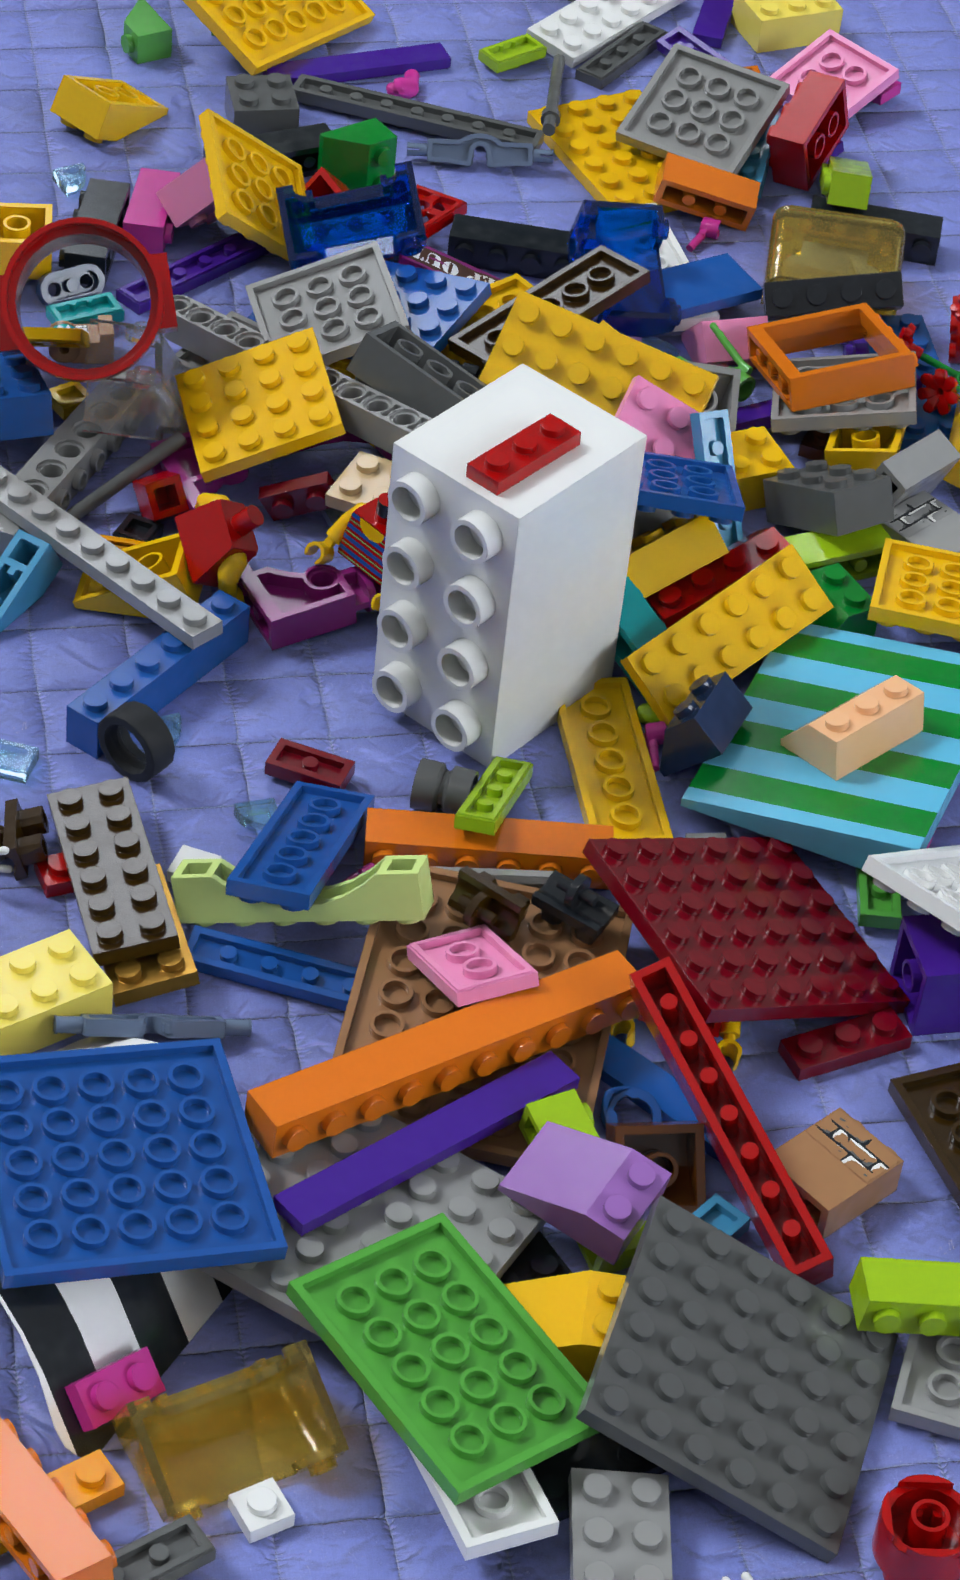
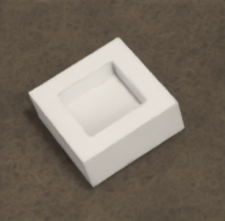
M273 1477L228 1495V1508L250 1544L294 1526L295 1513Z

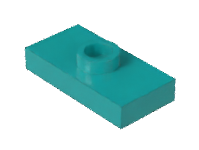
M111 292L46 306V317L51 324L62 320L73 324L98 323V315H112L113 323L124 321L125 316L124 309Z

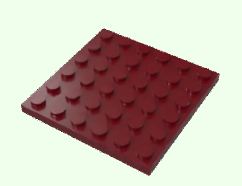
M745 836L730 838L588 839L582 851L658 959L662 960L668 956L671 958L705 1023L859 1016L892 1007L896 1014L904 1013V1008L910 1003V999L900 988L898 981L889 974L877 958L876 953L865 943L855 930L853 923L841 912L834 903L832 896L824 890L814 877L812 870L804 864L793 850L791 844L772 837Z

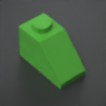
M138 0L124 20V35L121 36L123 51L137 64L171 57L172 28L146 0Z

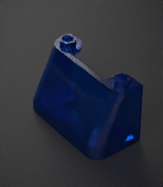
M412 161L396 163L395 174L391 178L387 179L386 174L380 175L381 184L319 197L313 196L312 189L305 191L306 196H300L294 192L293 185L276 188L291 270L375 241L378 242L384 259L400 255L415 256L419 254L427 245V236Z
M583 200L568 236L569 264L596 247L603 245L650 270L651 280L650 283L592 318L591 321L599 324L604 320L621 334L642 338L670 333L674 330L675 326H679L682 317L681 306L676 304L674 298H666L659 254L662 241L667 240L669 235V221L664 219L663 205Z

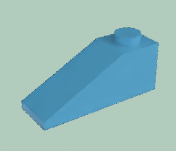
M18 529L0 557V633L44 595L63 565L49 543Z

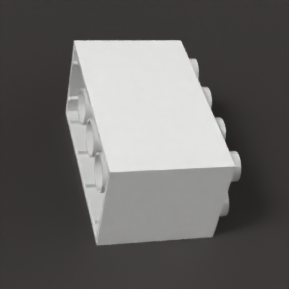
M521 364L393 443L391 478L388 489L389 502L385 549L382 556L383 573L380 608L377 617L374 675L372 677V693L375 694L378 701L387 710L394 713L403 712L432 731L439 742L447 749L454 752L462 751L488 768L494 757L507 758L556 723L558 709L564 704L568 708L593 690L595 682L601 678L612 677L647 440L646 434L529 366ZM550 413L581 431L579 446L498 496L466 477L468 462Z

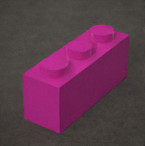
M149 168L140 169L123 221V229L139 240L149 254L163 253L166 244H172L174 224L157 197L156 192L180 176V172Z

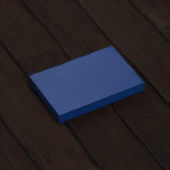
M728 253L650 272L651 282L642 287L674 321L756 301L762 298L763 292L761 286Z

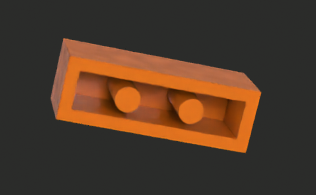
M667 152L657 175L653 202L702 218L709 217L721 220L723 225L746 231L756 211L761 182Z

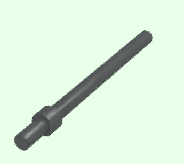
M557 54L553 58L546 108L543 109L541 114L542 131L547 136L553 135L560 123L561 114L558 108L565 66V57L561 54Z

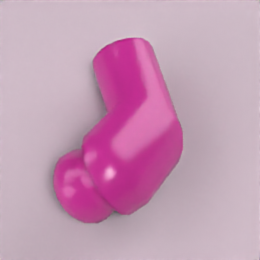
M409 69L405 72L404 77L395 78L394 82L387 84V94L407 99L415 97L419 91V72L415 69Z

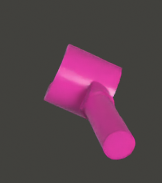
M704 217L701 221L699 232L686 246V249L692 252L706 237L717 240L720 235L719 226L721 220Z
M664 721L646 723L645 733L643 734L654 772L660 769L658 745H663L665 729L667 728Z

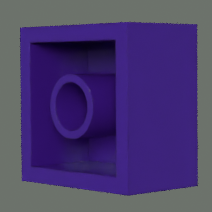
M932 914L902 917L889 972L898 981L900 988L910 999V1003L904 1008L903 1014L912 1036L960 1032V937L946 931L941 926L943 921Z

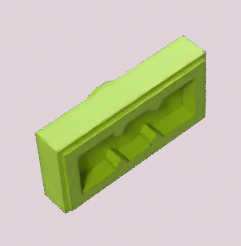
M527 33L479 49L478 60L494 72L500 73L545 58L547 47Z

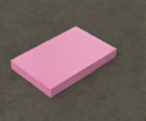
M485 924L406 945L408 960L457 1007L539 986L538 971Z

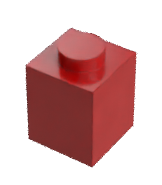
M166 470L132 481L142 517L156 521L189 510L180 474Z

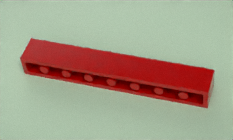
M668 956L629 974L631 997L698 1122L704 1123V1133L772 1260L813 1285L832 1278L834 1265L832 1253L671 958Z

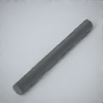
M177 431L72 506L67 512L78 520L82 519L131 484L132 481L138 479L187 443L185 437Z

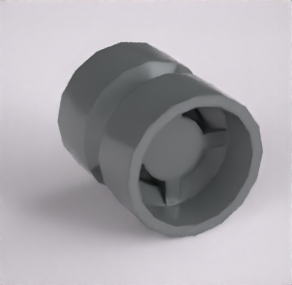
M422 758L414 777L410 808L424 812H435L439 808L443 810V813L456 814L477 784L479 771L455 766L449 771L443 762Z

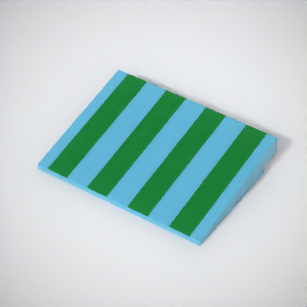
M809 624L768 653L744 693V697L753 707L723 754L702 763L684 793L680 806L862 869L868 855L926 849L960 783V653ZM894 675L901 677L924 692L923 731L837 781L781 746V738Z

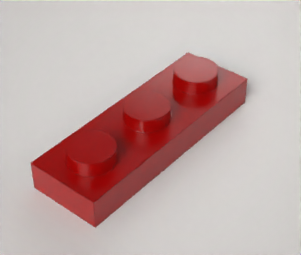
M550 413L468 462L466 477L498 496L579 446L581 431Z

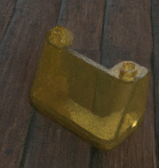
M794 205L782 206L775 211L772 218L763 284L764 282L893 271L902 272L905 229L902 224L892 219ZM762 292V298H761V303H760V304H764V303H763V292ZM897 310L879 311L875 313L881 315H896Z
M306 1339L283 1347V1357L280 1354L267 1360L265 1358L259 1359L250 1367L170 1396L167 1393L157 1396L152 1403L149 1396L127 1403L112 1419L118 1440L163 1523L175 1521L189 1513L195 1521L204 1518L202 1510L227 1501L229 1494L272 1477L275 1482L307 1470L311 1477H316L338 1467L336 1458L348 1451L349 1447Z

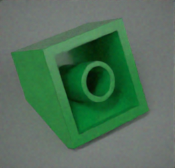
M376 117L321 133L318 170L321 167L325 168L344 183L360 201H369L392 194L397 136Z
M838 562L810 571L834 606L811 624L875 636L877 622L867 620L872 597Z

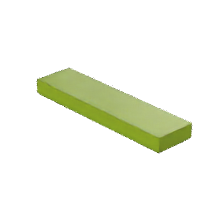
M494 757L455 814L454 828L494 836L532 778L533 764L504 757Z

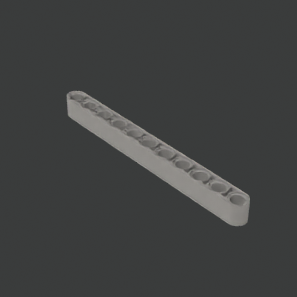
M173 295L178 332L163 334L167 340L210 362L274 341V339L184 295ZM326 366L345 431L392 455L393 443L433 419Z

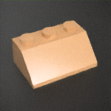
M894 675L781 738V746L837 781L923 731L924 692L901 677Z

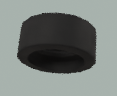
M137 701L125 702L106 715L99 723L98 738L106 759L117 772L124 777H128L129 780L137 783L147 782L173 762L175 754L173 737L161 717L147 705ZM128 731H130L140 742L144 752H142L133 742Z

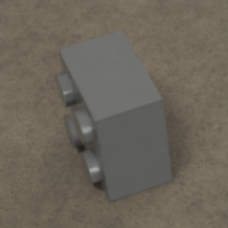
M270 73L269 75L238 74L236 76H226L225 113L228 121L251 135L299 127L300 108L290 74Z

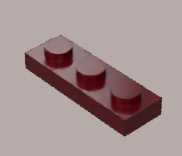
M892 1007L781 1039L778 1053L796 1079L801 1081L909 1049L913 1036Z

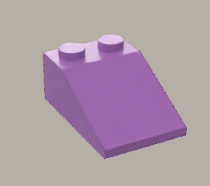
M547 1121L500 1183L497 1190L614 1266L647 1220L652 1204L660 1196H663L672 1173L633 1148Z

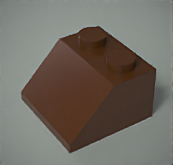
M697 1121L606 1123V1140L633 1148L672 1173L663 1193L664 1198L690 1213L696 1211L706 1202L704 1123Z

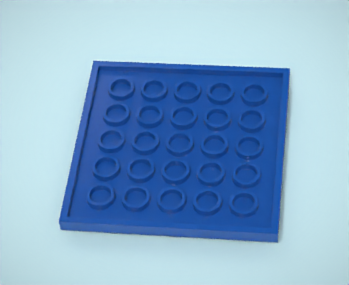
M220 1038L0 1056V1280L3 1289L285 1259L288 1245Z

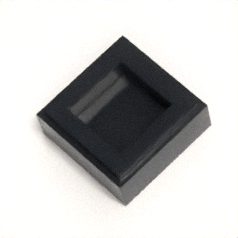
M130 513L113 532V536L147 542L163 536L164 524Z

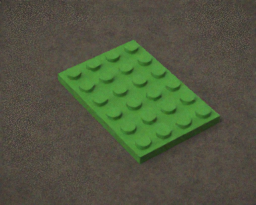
M444 1213L431 1217L288 1283L286 1295L455 1506L599 1433L597 1430L576 1419L588 1385L586 1380Z

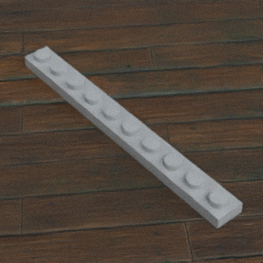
M0 465L1 514L31 535L49 543L60 556L191 649H195L223 633V621Z

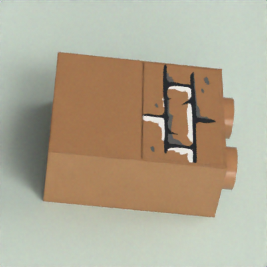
M842 1108L836 1109L775 1149L823 1239L895 1192L904 1162L892 1148L884 1145L861 1122L853 1119Z

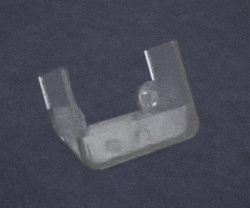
M90 318L84 369L102 367L126 355L141 338L147 322L139 321L130 324ZM157 334L146 354L134 366L129 368L130 371L126 373L125 379L109 378L87 383L82 432L155 441L169 438L177 431L181 434L189 432L175 375L187 370L162 334Z

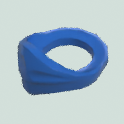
M618 1086L608 1089L604 1094L601 1102L600 1118L605 1129L606 1123H619L614 1109L617 1103L624 1098L639 1100L646 1104L651 1110L652 1122L663 1121L662 1109L654 1096L642 1088Z

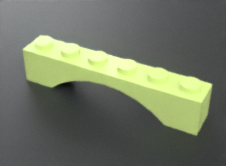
M428 855L385 856L374 867L353 879L324 886L309 911H288L280 905L266 902L246 903L241 901L239 897L226 895L227 878L235 866L224 859H183L171 876L175 907L180 923L194 924L202 927L212 926L216 923H234L236 926L245 927L265 922H274L278 926H289L297 922H315L318 925L325 926L337 923L338 921H356L361 925H370L378 921H397L400 924H414L420 920H425L434 902Z

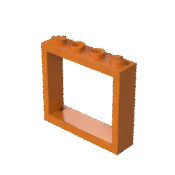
M867 303L747 327L750 361L792 412L915 387L914 372H916L915 367L919 366L915 352L909 350L903 339H899L891 326H887L880 315L875 313ZM864 338L879 356L799 372L785 354Z

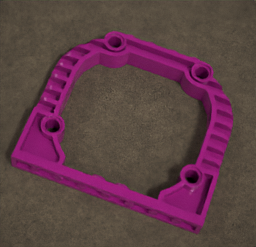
M190 431L182 434L187 441L184 446L152 468L153 474L166 470L180 474L189 507L187 511L195 509L197 497L201 493L215 494L223 484H239L245 481L249 475V468L205 483L200 473ZM346 431V434L335 437L333 439L315 444L313 446L298 450L296 452L281 457H285L320 445L337 443L342 441L360 443L369 442ZM166 439L150 443V451ZM374 445L382 456L392 460V454ZM247 563L237 583L243 593L244 602L250 606L251 620L272 651L357 623L356 611L362 609L366 612L374 611L371 608L372 598L377 593H381V585L356 566L338 570L331 565L319 564L308 568L304 573L278 570L268 566L253 571Z

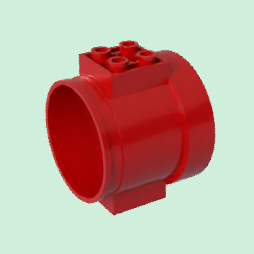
M74 217L58 220L41 227L21 243L11 257L4 275H0L1 354L3 356L23 354L40 370L63 380L97 382L115 377L134 366L146 354L157 334L178 332L167 252L149 254L147 249L132 234L113 223L101 219ZM78 244L103 246L124 256L136 267L143 277L151 299L147 326L136 345L120 359L108 365L90 369L66 367L43 356L27 339L20 313L22 292L34 268L51 253L64 247Z

